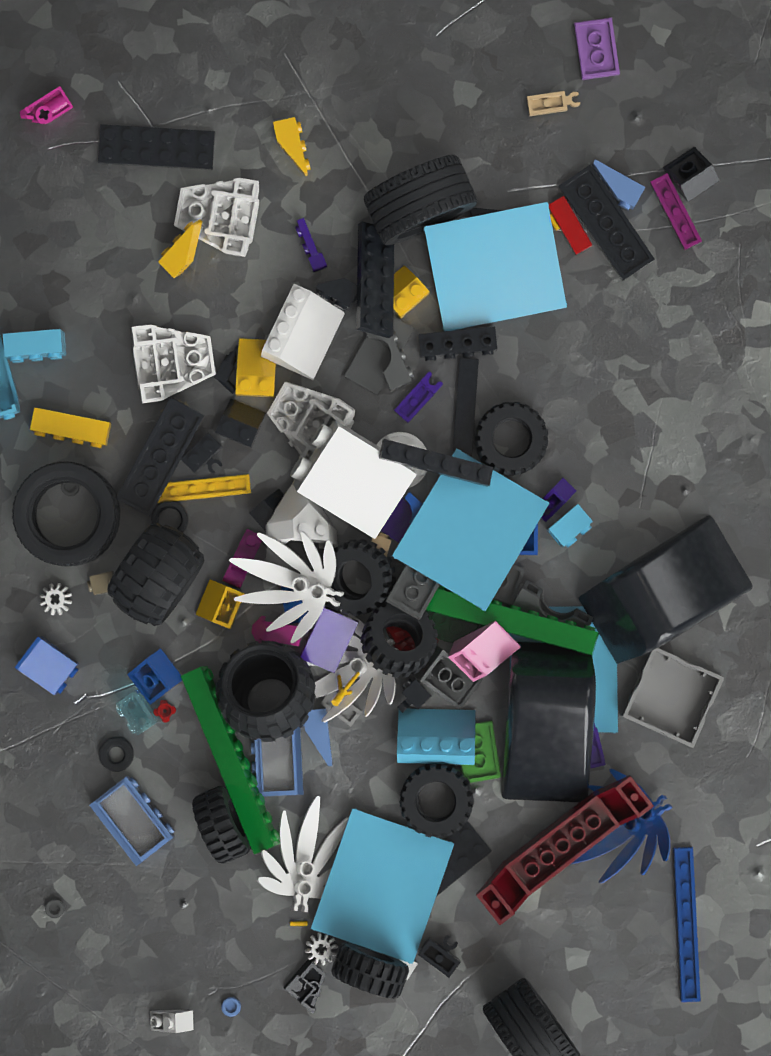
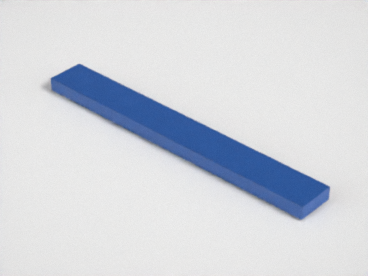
M674 847L681 1002H701L693 847Z

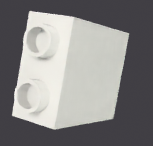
M335 419L330 427L321 424L311 440V444L316 446V449L309 460L301 456L290 473V476L296 479L293 485L298 493L375 539L417 474L412 467L379 459L381 450L379 446L348 427L343 426Z

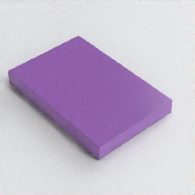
M612 17L574 23L582 80L620 75Z

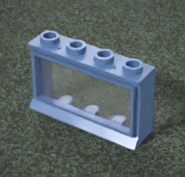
M300 727L293 731V735L285 739L280 737L275 739L274 742H263L261 739L254 740V743H251V754H255V762H252V773H256L257 788L263 797L304 795Z
M126 776L89 806L137 866L174 837L172 833L175 831L168 822L165 824L162 821L161 817L163 815L156 807L152 808L149 804L151 800L145 792L141 793L138 790L139 784L133 777L129 778Z

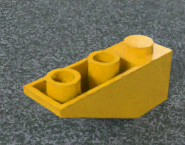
M295 117L274 121L273 125L278 145L305 176H308L307 170L311 169L309 159H304L303 152L307 150L305 141H300L299 133H303L300 121L296 122Z
M201 220L188 223L184 228L185 232L182 235L179 234L172 241L174 245L171 248L167 247L161 253L163 257L158 262L173 278L181 275L194 260L202 225Z

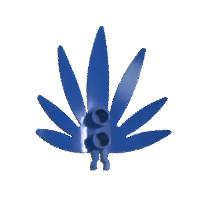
M609 769L617 781L627 777L615 769ZM637 783L654 807L640 818L637 817L620 825L571 864L588 861L604 855L621 846L634 835L635 837L623 848L600 878L599 883H604L613 877L633 858L646 835L648 837L644 848L640 874L645 875L652 863L657 846V837L662 859L667 861L670 854V835L661 815L664 811H668L673 807L670 804H666L664 807L661 806L663 801L667 799L665 795H661L656 802H653L646 791ZM589 785V788L595 791L602 788V786Z

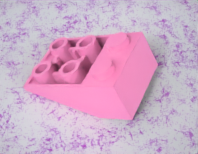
M494 621L454 641L448 658L475 682L491 673L520 648V645Z

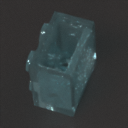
M135 690L116 703L118 714L121 718L125 717L129 722L127 727L132 734L136 733L138 736L159 722V719L153 714V710L139 690ZM129 702H134V709L128 707ZM140 718H144L146 720V723L144 725H141L139 723Z

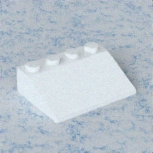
M293 284L262 349L261 357L314 380L345 313L312 291Z

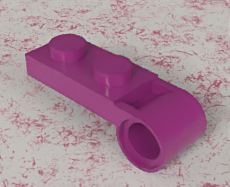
M246 529L233 558H255L262 543L257 533ZM230 563L222 581L240 589L246 578L247 571Z

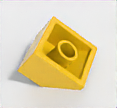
M405 265L394 274L393 311L400 319L430 293L424 284Z

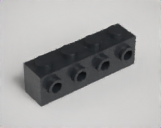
M495 326L419 334L421 358H425V361H435L436 357L444 356V359L456 358L455 355L462 354L464 358L474 357V353H482V356L493 355V351H497Z

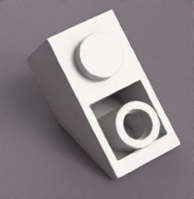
M181 1009L150 1011L151 1030L171 1033L194 1030L193 1011Z

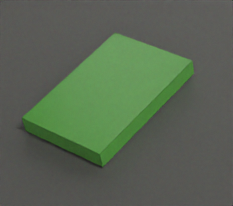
M492 720L475 723L474 765H460L463 775L468 778L470 783L501 778Z

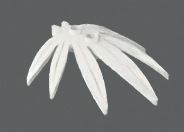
M302 531L300 534L306 554L314 569L312 571L290 548L276 539L259 532L257 536L281 559L301 574L266 561L231 558L229 561L241 569L269 582L294 590L258 591L237 596L234 598V601L255 604H279L302 600V604L286 611L266 629L269 632L281 628L309 611L300 621L292 636L291 643H294L304 636L316 623L326 601L336 607L340 606L341 602L329 596L338 595L341 597L344 595V592L335 591L331 588L336 572L335 551L331 541L327 540L322 565L316 546L309 536Z
M349 613L346 616L359 621L355 633L361 637L365 624ZM354 635L348 645L358 648V651H345L339 664L350 662L349 665L315 682L316 698L338 690V675L341 676L342 688L347 685L356 672H360V675L357 677V679L359 677L360 679L347 690H352V694L344 696L338 706L333 705L321 720L322 722L329 721L348 708L364 691L371 678H373L367 696L364 716L367 717L378 701L382 688V679L386 701L388 704L393 702L396 689L395 677H392L390 673L388 675L382 674L381 669L378 668L376 670L372 667L374 664L372 662L369 663L365 658L367 653L364 654L361 647L363 644L361 639ZM392 639L387 641L390 646L395 644ZM307 662L308 666H316L312 663Z
M319 796L313 799L301 824L296 845L295 862L286 811H281L279 841L287 874L268 852L261 850L265 865L281 882L269 877H257V882L270 892L293 896L294 902L291 906V911H298V905L301 904V911L308 912V899H321L325 889L323 886L327 883L331 869L319 877L317 874L337 848L349 817L343 819L328 834L321 844L313 863H311L318 831Z

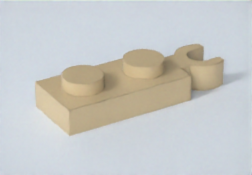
M565 91L527 96L529 116L567 111V105L578 107L580 102H573L572 97L578 96L579 92H572L569 96H565Z

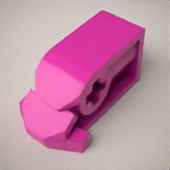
M59 86L21 110L20 116L22 119H31L34 123L48 124L74 107ZM40 110L49 111L47 120L39 118Z
M261 616L252 625L251 633L255 641L262 643V640L300 646L301 638L291 643L297 626L285 625L267 632L266 629L273 622L265 621L266 616Z

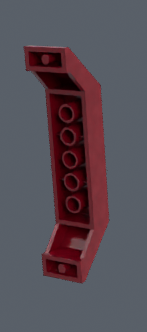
M630 775L595 790L503 861L476 893V896L499 925L503 924L515 914L517 909L532 893L620 825L637 817L640 818L653 808L654 805Z

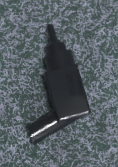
M238 345L229 355L226 354L214 376V379L218 380L231 394H234L236 387L229 381V378L235 369L234 364L236 362Z

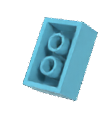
M61 329L3 334L4 357L12 361V363H22L24 359L43 361V357H48L50 360H58L66 355L65 333Z

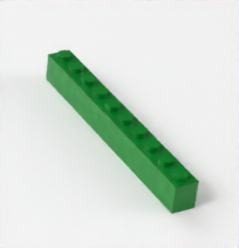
M440 585L426 608V611L481 626H486L496 621L507 633L593 656L599 635L594 627L584 625V628L577 627L576 622L566 620L565 623L559 622L557 617L547 615L546 618L540 617L539 612L528 610V613L522 612L520 607L510 605L507 608L502 606V602L492 600L487 610L483 611L457 594L446 591L447 588Z
M203 666L181 675L253 854L261 853V850H268L279 845V833L274 829L272 816L264 805L265 799L259 793L257 779L250 771V762L243 754L242 743L237 739L236 731L225 721L218 707L212 671L208 666Z

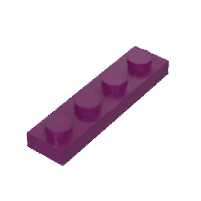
M668 173L651 181L650 184L684 251L702 242Z

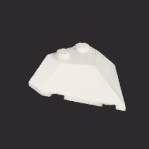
M292 483L276 507L271 519L268 520L266 535L285 545L290 540L302 541L300 533L304 531L312 542L319 543V548L321 549L325 548L327 540L331 541L333 548L337 547V530L321 506L298 493Z

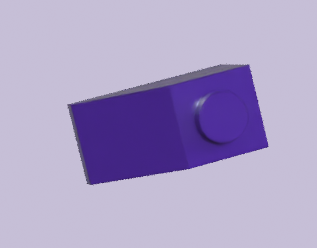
M564 478L542 498L549 502L541 517L545 522L577 491Z

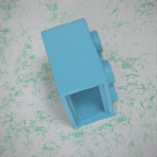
M577 504L547 531L561 548L564 546L568 548L577 541L575 537L579 533L584 535L592 528L590 524L593 521Z

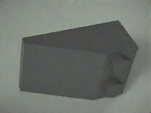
M436 646L426 666L420 669L418 673L412 675L461 710L483 679L481 678L473 682L448 658L449 654Z

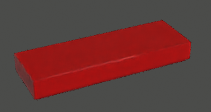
M562 196L550 203L549 210L575 255L590 248L592 243L566 198Z

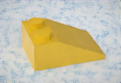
M239 339L236 396L275 398L276 363L261 357L262 349L267 340Z

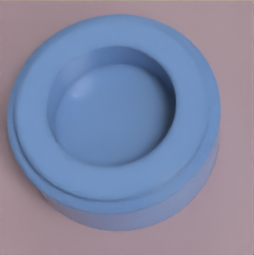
M227 997L222 1003V1012L229 1017L236 1016L241 1009L240 1001L235 997Z

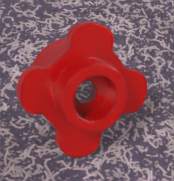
M161 700L158 708L153 710V714L159 716L164 723L169 722L171 715L176 713V708L168 704L167 700Z

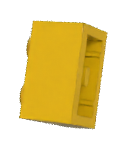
M210 579L195 615L231 629L242 603L234 601V598L245 593Z

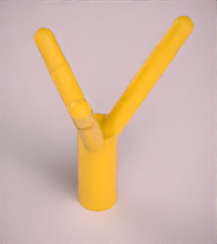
M356 672L344 688H342L341 676H337L339 691L331 701L334 706H338L344 696L352 694V690H347L360 675V672Z

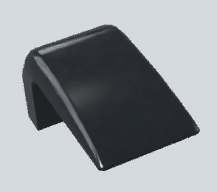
M706 516L619 569L578 597L587 614L593 617L592 623L618 664L649 653L670 642L749 592L753 585L713 517Z
M517 642L520 648L512 654L502 797L508 800L581 802L589 793L595 719L596 676L592 656L547 643Z

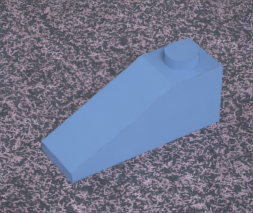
M595 159L592 166L615 200L619 202L618 205L626 210H629V208L633 210L645 187Z
M326 708L313 709L308 713L309 718L303 726H305L306 733L327 765L333 766L328 721H321L327 714Z

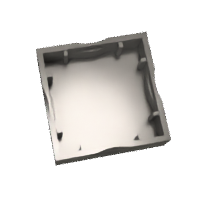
M657 648L649 652L621 716L694 748L703 728L706 714L714 703L724 677Z

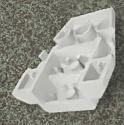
M236 178L232 181H219L215 184H201L181 188L174 226L185 231L184 228L188 223L201 220L202 225L198 239L226 254L245 257L249 244L253 240L258 214L259 181Z
M155 325L131 327L137 385L142 403L162 401L216 375L210 336L181 332Z
M284 382L267 414L279 431L285 433L290 440L288 442L290 446L295 447L300 454L299 458L303 456L309 460L316 449V446L311 444V440L320 425L325 424L330 427L335 419L343 426L351 429L354 424L355 409L339 398Z

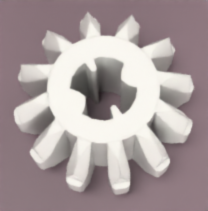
M53 583L49 584L51 591L46 587L43 588V591L47 594H40V598H45V601L40 602V605L47 604L44 609L45 612L52 608L51 615H55L56 609L58 614L62 615L61 608L68 611L69 608L65 604H72L71 600H67V597H71L72 593L65 594L68 590L66 586L60 590L61 583H57L55 590ZM58 594L60 596L58 598L60 602L53 604L52 601L54 599L52 598V596H57Z
M318 932V939L311 935L310 938L313 943L310 941L306 942V945L312 948L305 949V953L312 952L308 959L311 960L315 957L314 964H317L318 960L321 959V964L325 965V958L332 962L330 955H337L332 949H337L338 945H331L335 941L334 937L327 940L329 935L325 934L324 938H321V932ZM319 944H323V947L326 946L327 949H324V953H319L320 950H316Z

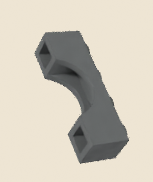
M393 331V336L390 338L366 332L368 339H378L384 342L391 352L390 364L383 372L390 391L412 383L411 378L414 376L410 366L406 367L403 360L406 357L403 350L398 349L396 342H399L395 331Z
M527 580L513 603L514 606L520 607L522 612L528 613V610L539 612L540 617L544 618L547 615L557 617L559 622L565 623L566 620L576 622V626L584 628V625L590 626L593 620L592 616L578 608L568 613L553 611L546 605L543 599V589Z

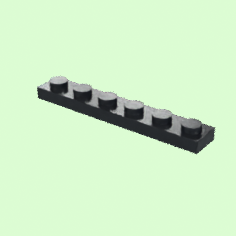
M387 439L382 440L379 459L486 487L490 486L493 467Z

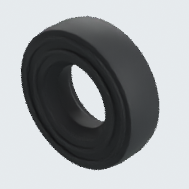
M120 737L106 740L99 750L101 764L107 770L113 772L125 770L131 765L134 758L133 747L127 740ZM113 747H119L124 752V757L119 762H114L109 757V751Z

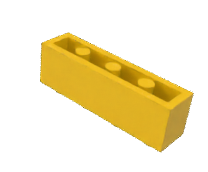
M34 407L30 430L34 431L36 436L45 437L46 434L53 435L55 440L64 441V438L72 439L71 443L83 445L84 441L91 443V447L102 449V445L107 446L111 423Z

